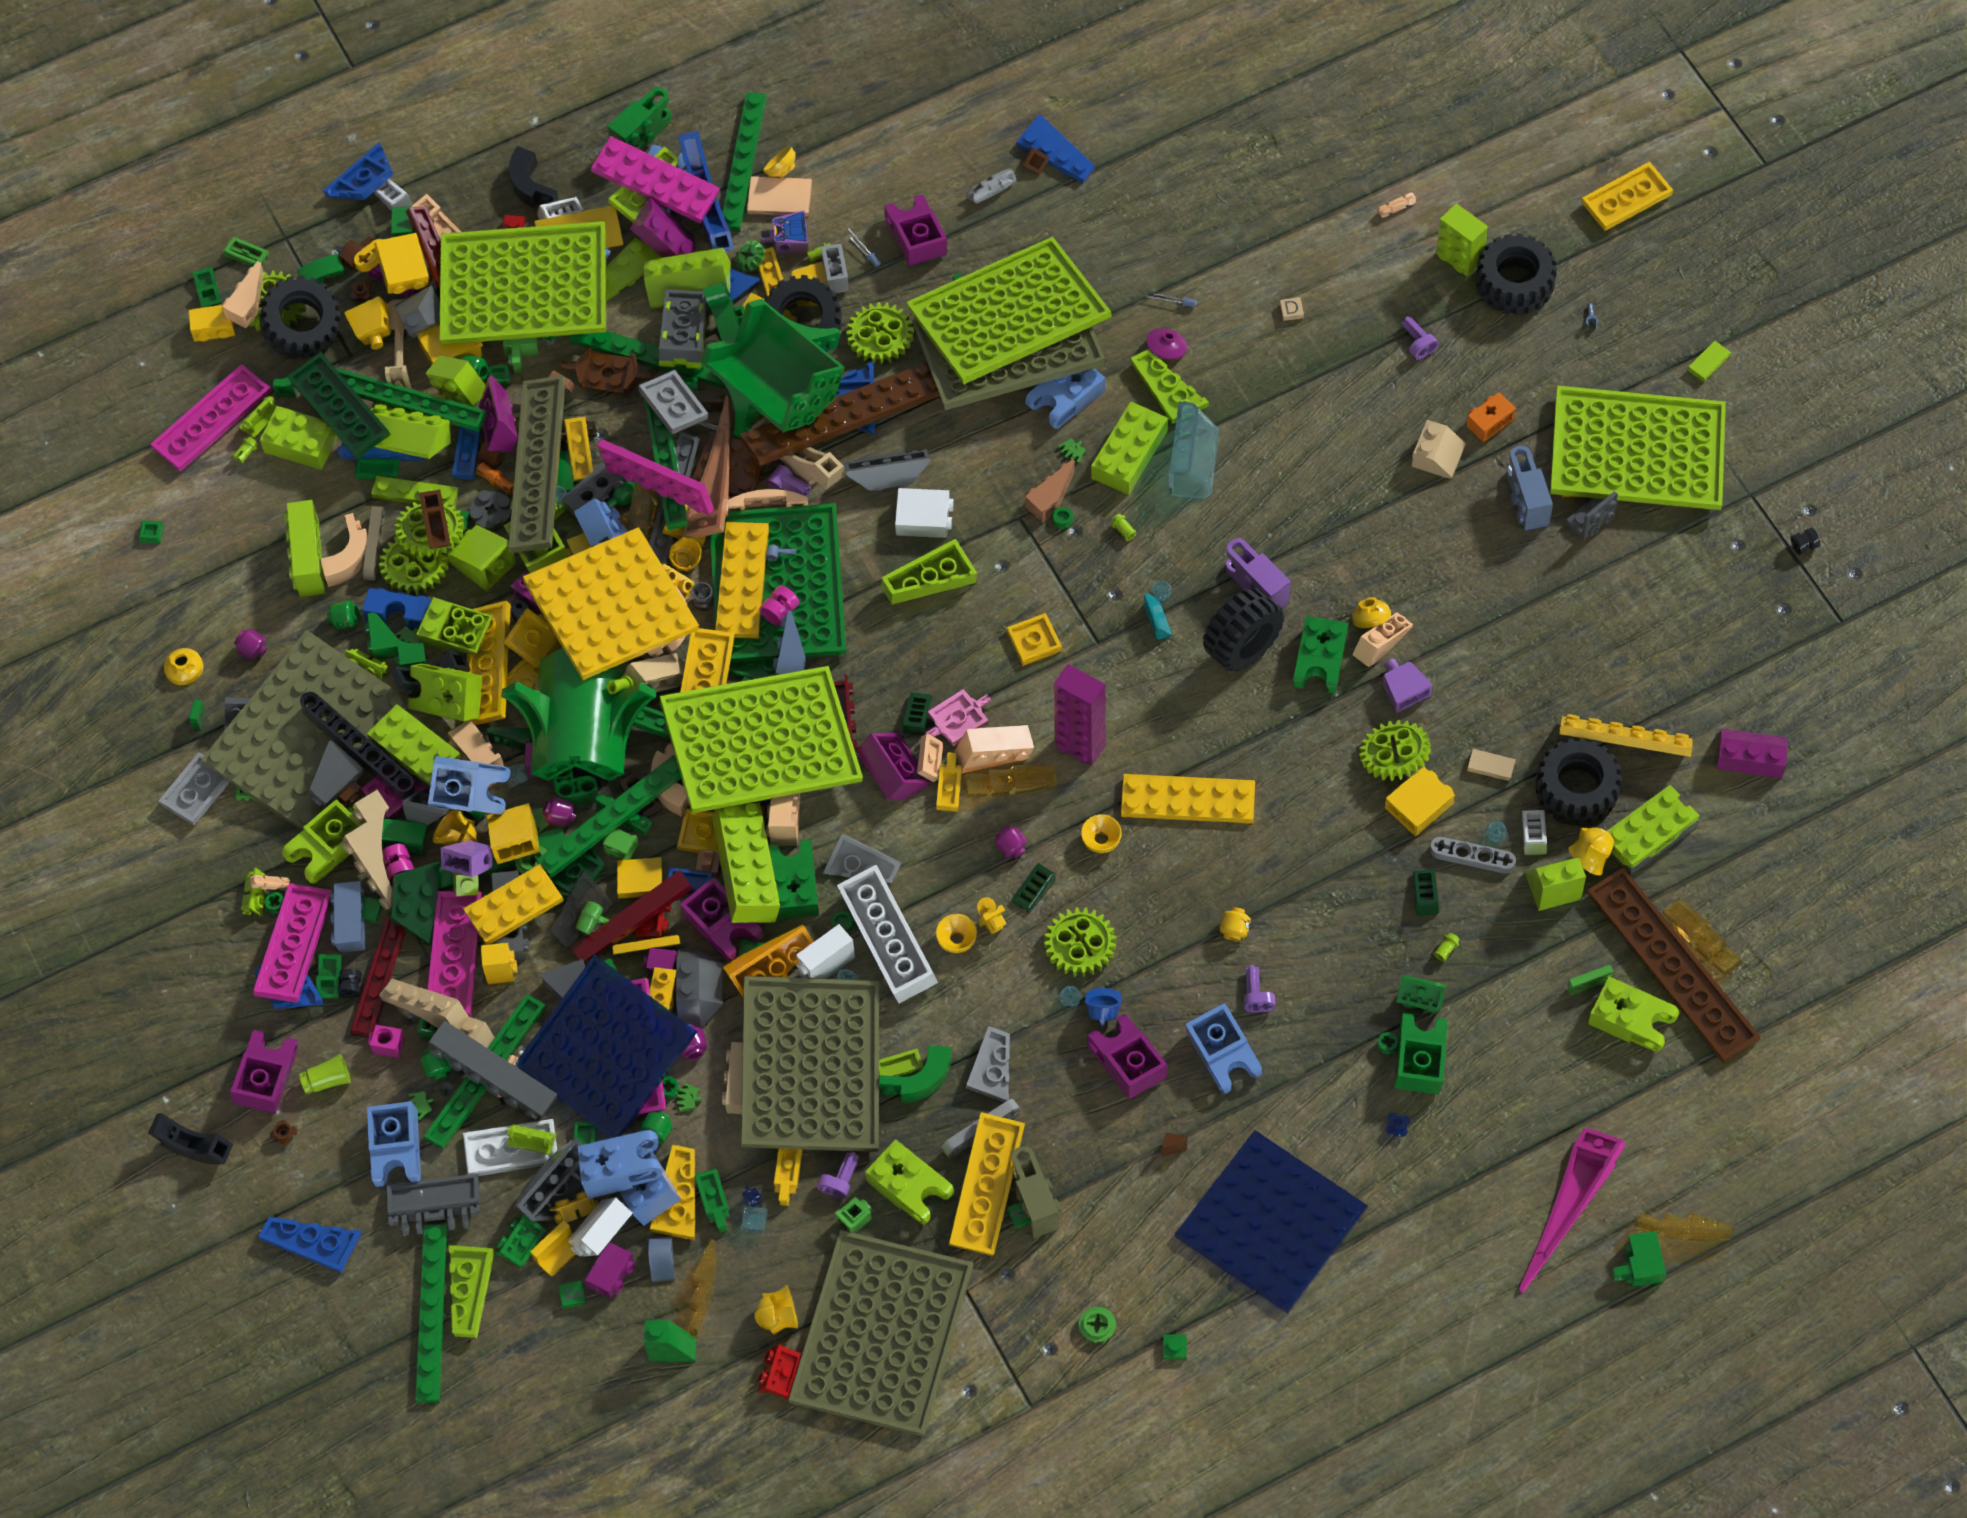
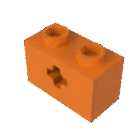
M1499 392L1495 396L1488 397L1480 407H1475L1468 413L1466 426L1484 443L1515 420L1516 408Z

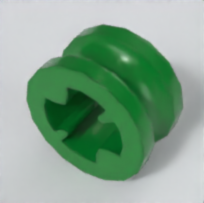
M272 892L266 896L264 903L269 913L273 915L279 914L284 900L282 894ZM274 900L276 902V900H278L279 905H274V907H272L271 902Z
M1390 1032L1381 1034L1377 1043L1378 1050L1384 1055L1394 1054L1398 1048L1397 1036ZM1385 1040L1392 1043L1390 1048H1387V1045L1384 1044Z
M669 1076L662 1078L663 1087L666 1088V1084H671L672 1086L670 1092H666V1089L663 1088L665 1099L675 1098L679 1093L677 1080Z

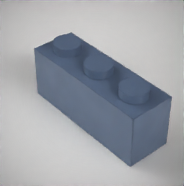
M360 881L335 883L334 892L330 894L331 904L334 905V912H331V923L334 925V932H331V943L336 946L339 953L365 950V919L361 917V910H363L361 896L365 897V890Z

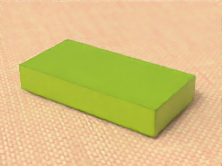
M1714 341L1688 367V371L1702 382H1705L1731 356V352Z
M918 1048L880 1059L879 1078L880 1075L907 1077L920 1072L924 1066Z

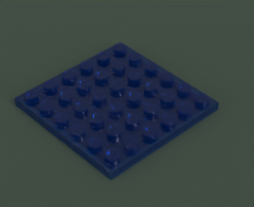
M594 954L515 1062V1065L533 1079L555 1092L560 1100L607 1136L615 1138L625 1133L698 1031Z
M1254 1130L1176 1231L1175 1237L1289 1314L1368 1209V1205Z

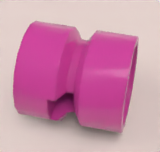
M779 585L770 595L771 598H767L759 608L762 616L775 626L782 624L783 616H787L788 610L793 612L799 605L797 596L790 589Z
M404 844L391 845L382 850L384 867L391 885L394 875L414 869L407 846Z

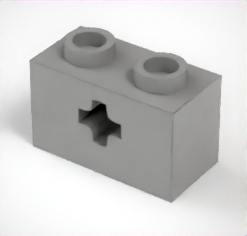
M841 243L822 246V262L830 290L834 291V293L849 291L848 275Z

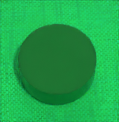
M1066 507L1055 509L1052 514L1054 526L1059 529L1069 528L1073 524L1072 511Z
M838 911L833 914L831 918L832 929L840 924L847 933L850 932L853 928L851 914L846 911Z

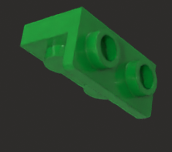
M1402 975L1396 1002L1401 1003L1402 1006L1407 1008H1423L1428 1013L1441 1012L1447 985Z
M524 1214L512 1219L507 1227L510 1229L506 1237L502 1236L495 1245L498 1249L494 1253L497 1257H504L518 1268L524 1266L531 1255L530 1251L537 1246L547 1230L537 1222L530 1221Z

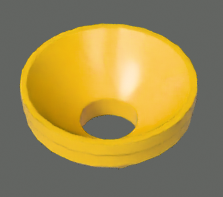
M788 146L775 155L764 167L763 171L770 177L782 178L795 167V151L793 148Z
M1374 597L1360 601L1352 613L1353 624L1359 628L1379 626L1391 617V610L1388 604Z
M189 648L174 650L167 656L164 662V672L167 679L176 685L194 683L199 679L204 668L200 655ZM179 657H186L188 659L187 663L182 666L175 664Z
M1099 814L1085 821L1081 830L1083 843L1089 850L1096 853H1107L1118 846L1122 831L1119 823L1113 817ZM1103 834L1107 836L1108 841L1104 844H1099L1095 841V837Z
M951 914L939 922L936 936L944 950L951 953H962L974 945L977 930L975 923L969 917L963 914ZM953 934H961L964 939L961 943L956 944L950 938Z

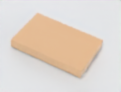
M751 176L747 213L752 215L783 216L805 211V217H809L812 179Z

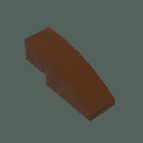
M441 490L419 493L429 549L451 546Z

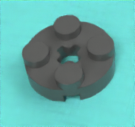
M483 490L479 492L470 505L469 511L474 525H478L490 532L496 531V528L501 526L504 528L503 525L511 521L510 499L500 492ZM490 508H494L496 512H492L490 515H488L487 510Z

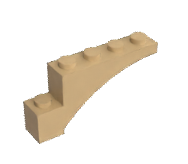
M764 417L754 424L751 430L770 423V421ZM811 447L780 458L800 480L809 485L818 482L825 490L841 479L844 468L830 452L824 453Z
M378 790L354 804V811L352 813L359 823L362 821L363 825L345 835L342 846L348 855L352 854L356 862L354 864L360 873L364 872L368 880L366 882L373 892L376 891L380 896L379 902L384 910L388 909L390 911L392 888L387 878L382 855L383 820L389 807Z
M391 979L379 995L383 1001L407 1010L437 1028L445 1020L486 1048L489 1047L495 1038L486 1022L469 1017L457 999L395 979Z

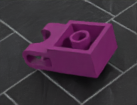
M922 194L913 197L915 201L913 208L910 210H900L894 203L884 205L885 220L908 266L947 255V238L933 210L930 209Z
M714 877L680 904L682 916L728 963L737 958L736 949L732 945L734 939L747 937L753 942H758L764 937L762 929L757 923H732L726 890Z
M1123 1014L1116 1018V1030L1119 1033L1117 1037L1107 1038L1095 1030L1087 1035V1044L1130 1100L1166 1079L1167 1064L1146 1036L1137 1029L1126 1014Z
M253 1030L231 1089L232 1103L276 1114L298 1051V1043L296 1039L286 1038L280 1048L269 1050L264 1047V1032Z

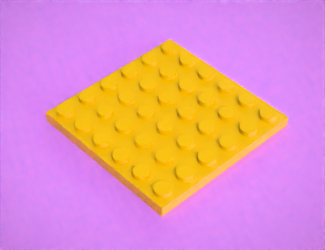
M639 527L523 576V582L582 680L699 630V624Z

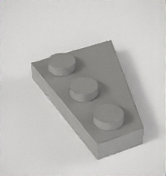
M842 834L823 874L851 878L877 865L885 882L893 883L902 862Z
M988 1026L965 1087L966 1089L1003 1103L1009 1100V1033Z

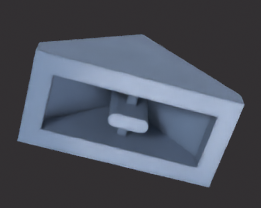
M672 1236L649 1238L648 1254L652 1283L675 1281Z

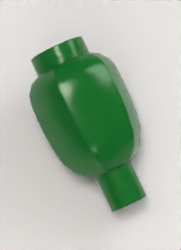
M627 481L614 491L612 499L607 501L606 504L610 507L628 505L640 496V492L643 489L640 484Z

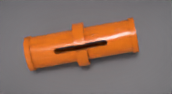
M484 462L478 466L476 474L489 481L493 487L497 486L507 494H513L514 482L506 478L501 471L492 469Z

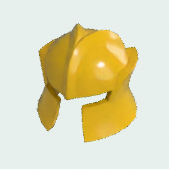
M451 809L439 822L433 835V842L444 846L465 841L477 842L475 821L466 818L461 810Z
M1581 828L1579 838L1573 845L1569 846V852L1573 858L1579 857L1581 865L1585 870L1595 875H1602L1606 858H1609L1611 855L1614 840L1603 829Z
M785 1285L775 1293H762L763 1297L759 1300L757 1310L754 1313L757 1324L771 1331L773 1335L784 1328L798 1329V1321L788 1286Z

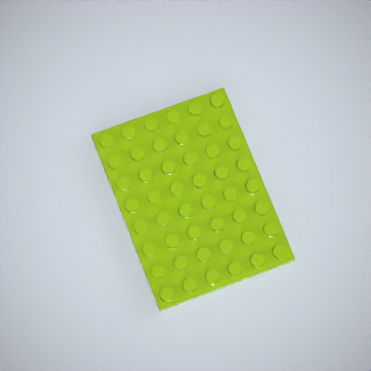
M605 221L441 234V345L606 332Z
M1050 237L906 302L909 311L963 384L1112 318L1110 309L1054 237Z
M1557 386L1550 494L1605 499L1615 491L1618 493L1617 500L1721 510L1726 402Z
M829 666L660 696V705L691 813L862 782L863 776Z

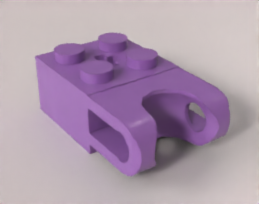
M1241 538L1231 540L1227 545V556L1229 559L1226 562V571L1242 590L1250 588L1260 589L1281 608L1286 606L1290 600L1291 581L1263 553L1258 555L1246 541ZM1234 547H1241L1243 553L1238 555L1232 549Z

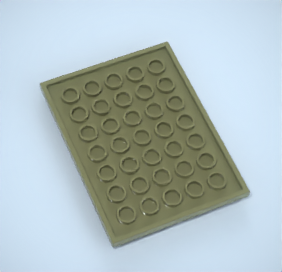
M917 320L912 321L945 410L1106 365V359L1093 328L1090 327L963 384Z
M308 630L303 633L201 759V763L301 831L304 830L303 827L324 810L321 807L317 808L310 801V787L327 744L332 740L302 713L301 696L309 691L315 692L367 738V733L396 704L405 711L409 709L408 698ZM311 702L308 703L306 706L313 707L315 703ZM324 716L321 720L327 721L331 719V717ZM342 729L337 734H344L347 731ZM356 743L352 747L360 748L362 744Z
M744 976L741 1147L878 1152L879 981Z
M840 1230L790 1393L789 1403L925 1437L974 1262Z

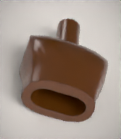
M368 236L361 244L353 240L348 241L338 255L340 261L349 269L355 270V255L374 241V239Z

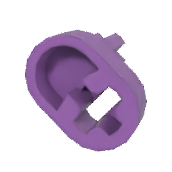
M1406 317L1401 325L1416 340L1410 346L1409 352L1417 360H1420L1434 352L1439 345V341L1432 334H1426L1411 317Z
M1254 965L1246 967L1247 994L1244 996V1009L1248 1012H1267L1275 1009V995L1270 992H1260L1259 967H1254Z
M847 1152L837 1177L827 1174L821 1175L816 1186L817 1189L829 1196L845 1199L850 1190L848 1183L860 1157L854 1152Z

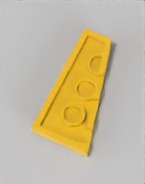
M672 1145L665 1172L681 1200L654 1218L651 1222L650 1231L695 1240V1149Z

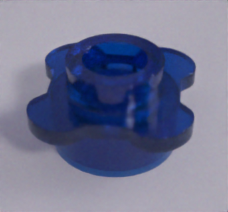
M1395 1113L1389 1114V1124L1386 1126V1132L1394 1136L1405 1137L1408 1134L1407 1125L1410 1123V1118L1406 1115L1402 1117L1397 1116Z
M746 1185V1191L742 1193L746 1202L752 1208L758 1204L762 1207L763 1204L760 1200L763 1197L755 1187L749 1188Z

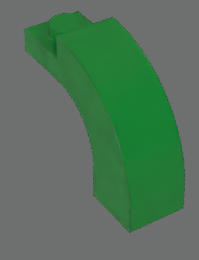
M929 1045L925 1066L913 1076L880 1075V1093L889 1096L901 1094L902 1103L916 1102L931 1096L944 1084L949 1075L952 1060L951 1047Z

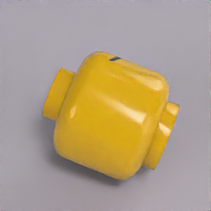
M1232 907L1231 911L1223 913L1219 931L1224 935L1223 938L1240 942L1241 939L1247 937L1251 918L1244 914V909Z

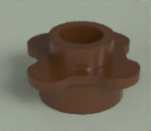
M354 282L351 284L352 293L350 298L352 300L364 302L370 298L369 290L372 286L369 282Z
M281 1120L274 1126L273 1131L270 1132V1138L279 1141L282 1146H287L292 1136L297 1134V1129L294 1126L291 1127L286 1121Z

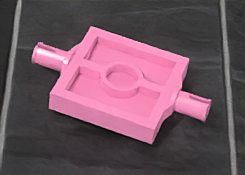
M964 689L928 711V716L935 723L936 727L925 732V734H929L932 737L942 734L952 746L957 745L967 729L983 728L989 724V720L983 714L981 708L991 702L990 697L985 694V696L976 701Z

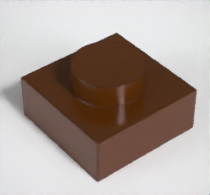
M354 781L339 795V802L345 808L349 804H355L360 798L361 787Z

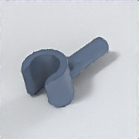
M1588 304V317L1585 322L1586 329H1588L1589 322L1595 324V329L1598 325V318L1593 315V304Z
M770 545L767 549L766 559L776 561L778 555L796 554V549H779L776 545Z

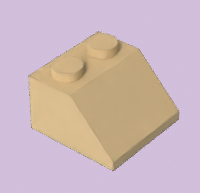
M1427 420L1413 452L1412 467L1452 479L1466 443L1448 426Z

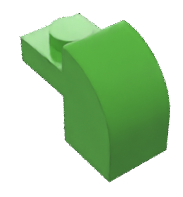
M538 337L503 341L505 357H508L509 366H513L514 374L523 373L522 356L538 354Z

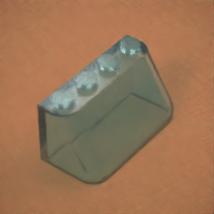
M1179 401L1169 471V495L1203 499L1207 498L1212 492L1219 428L1191 402Z

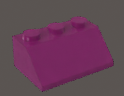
M648 197L630 229L662 258L694 253L696 250L694 235L652 197Z
M489 376L479 404V409L486 410L488 414L483 423L488 451L512 453L515 444H518L519 434L515 428L516 418L512 414L513 404L509 401L508 393L494 377Z
M1721 729L1716 769L1782 778L1787 759V737Z
M870 733L856 749L862 763L866 765L872 778L878 783L883 795L888 800H903L932 783L929 779L917 773L918 761L899 733Z

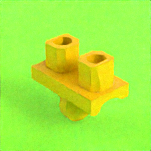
M662 563L671 581L679 589L686 601L694 586V581Z
M988 897L978 901L976 909L981 915L977 921L980 927L986 925L991 935L1002 930L1003 926L1006 925L1002 917L1005 911L1004 907L1000 905L996 909L994 900Z

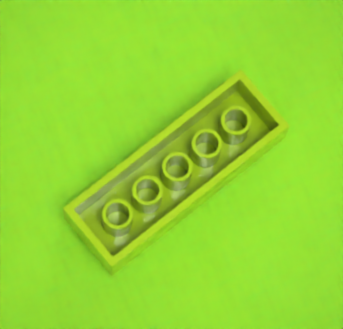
M745 803L715 809L712 821L732 923L776 922L780 902L760 803Z

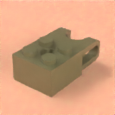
M1027 1146L1018 1147L1012 1153L1013 1178L1016 1183L1018 1203L1021 1202L1027 1219H1031V1222L1027 1223L1032 1237L1036 1238L1059 1229V1221L1061 1220L1059 1212H1061V1208L1057 1198L1053 1199L1051 1182L1049 1178H1044L1032 1149ZM1025 1154L1030 1160L1019 1161L1018 1157Z

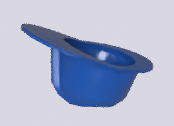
M1097 988L1087 992L1085 1004L1091 1019L1100 1021L1101 1026H1104L1105 1021L1114 1020L1118 1016L1122 1001L1121 993L1108 988Z

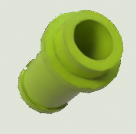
M823 243V246L830 245V243ZM822 246L806 252L811 264L822 259Z
M251 437L244 438L243 444L232 455L236 461L239 459V463L243 464L252 451L257 450L258 443Z
M1117 514L1112 518V527L1116 528L1126 541L1135 537L1137 531L1126 521L1124 515Z
M625 675L620 679L609 681L607 683V690L610 694H616L635 685L633 678Z
M1453 933L1444 935L1443 942L1433 955L1438 960L1445 962L1452 950L1459 946V938Z

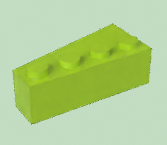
M954 539L881 578V589L892 605L975 584L977 572L957 540Z

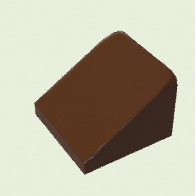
M1030 146L1020 164L1040 175L1050 157Z
M483 442L477 462L479 464L484 462L495 470L502 464L500 453L498 451H488L486 442Z
M1166 1133L1162 1145V1156L1187 1150L1188 1138Z

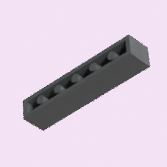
M445 1020L429 1041L428 1048L432 1055L439 1059L444 1058L453 1069L464 1071L468 1074L467 1076L470 1080L477 1084L479 1082L482 1083L495 1096L499 1094L506 1099L505 1102L513 1108H520L533 1121L536 1119L542 1121L557 1100L555 1092Z

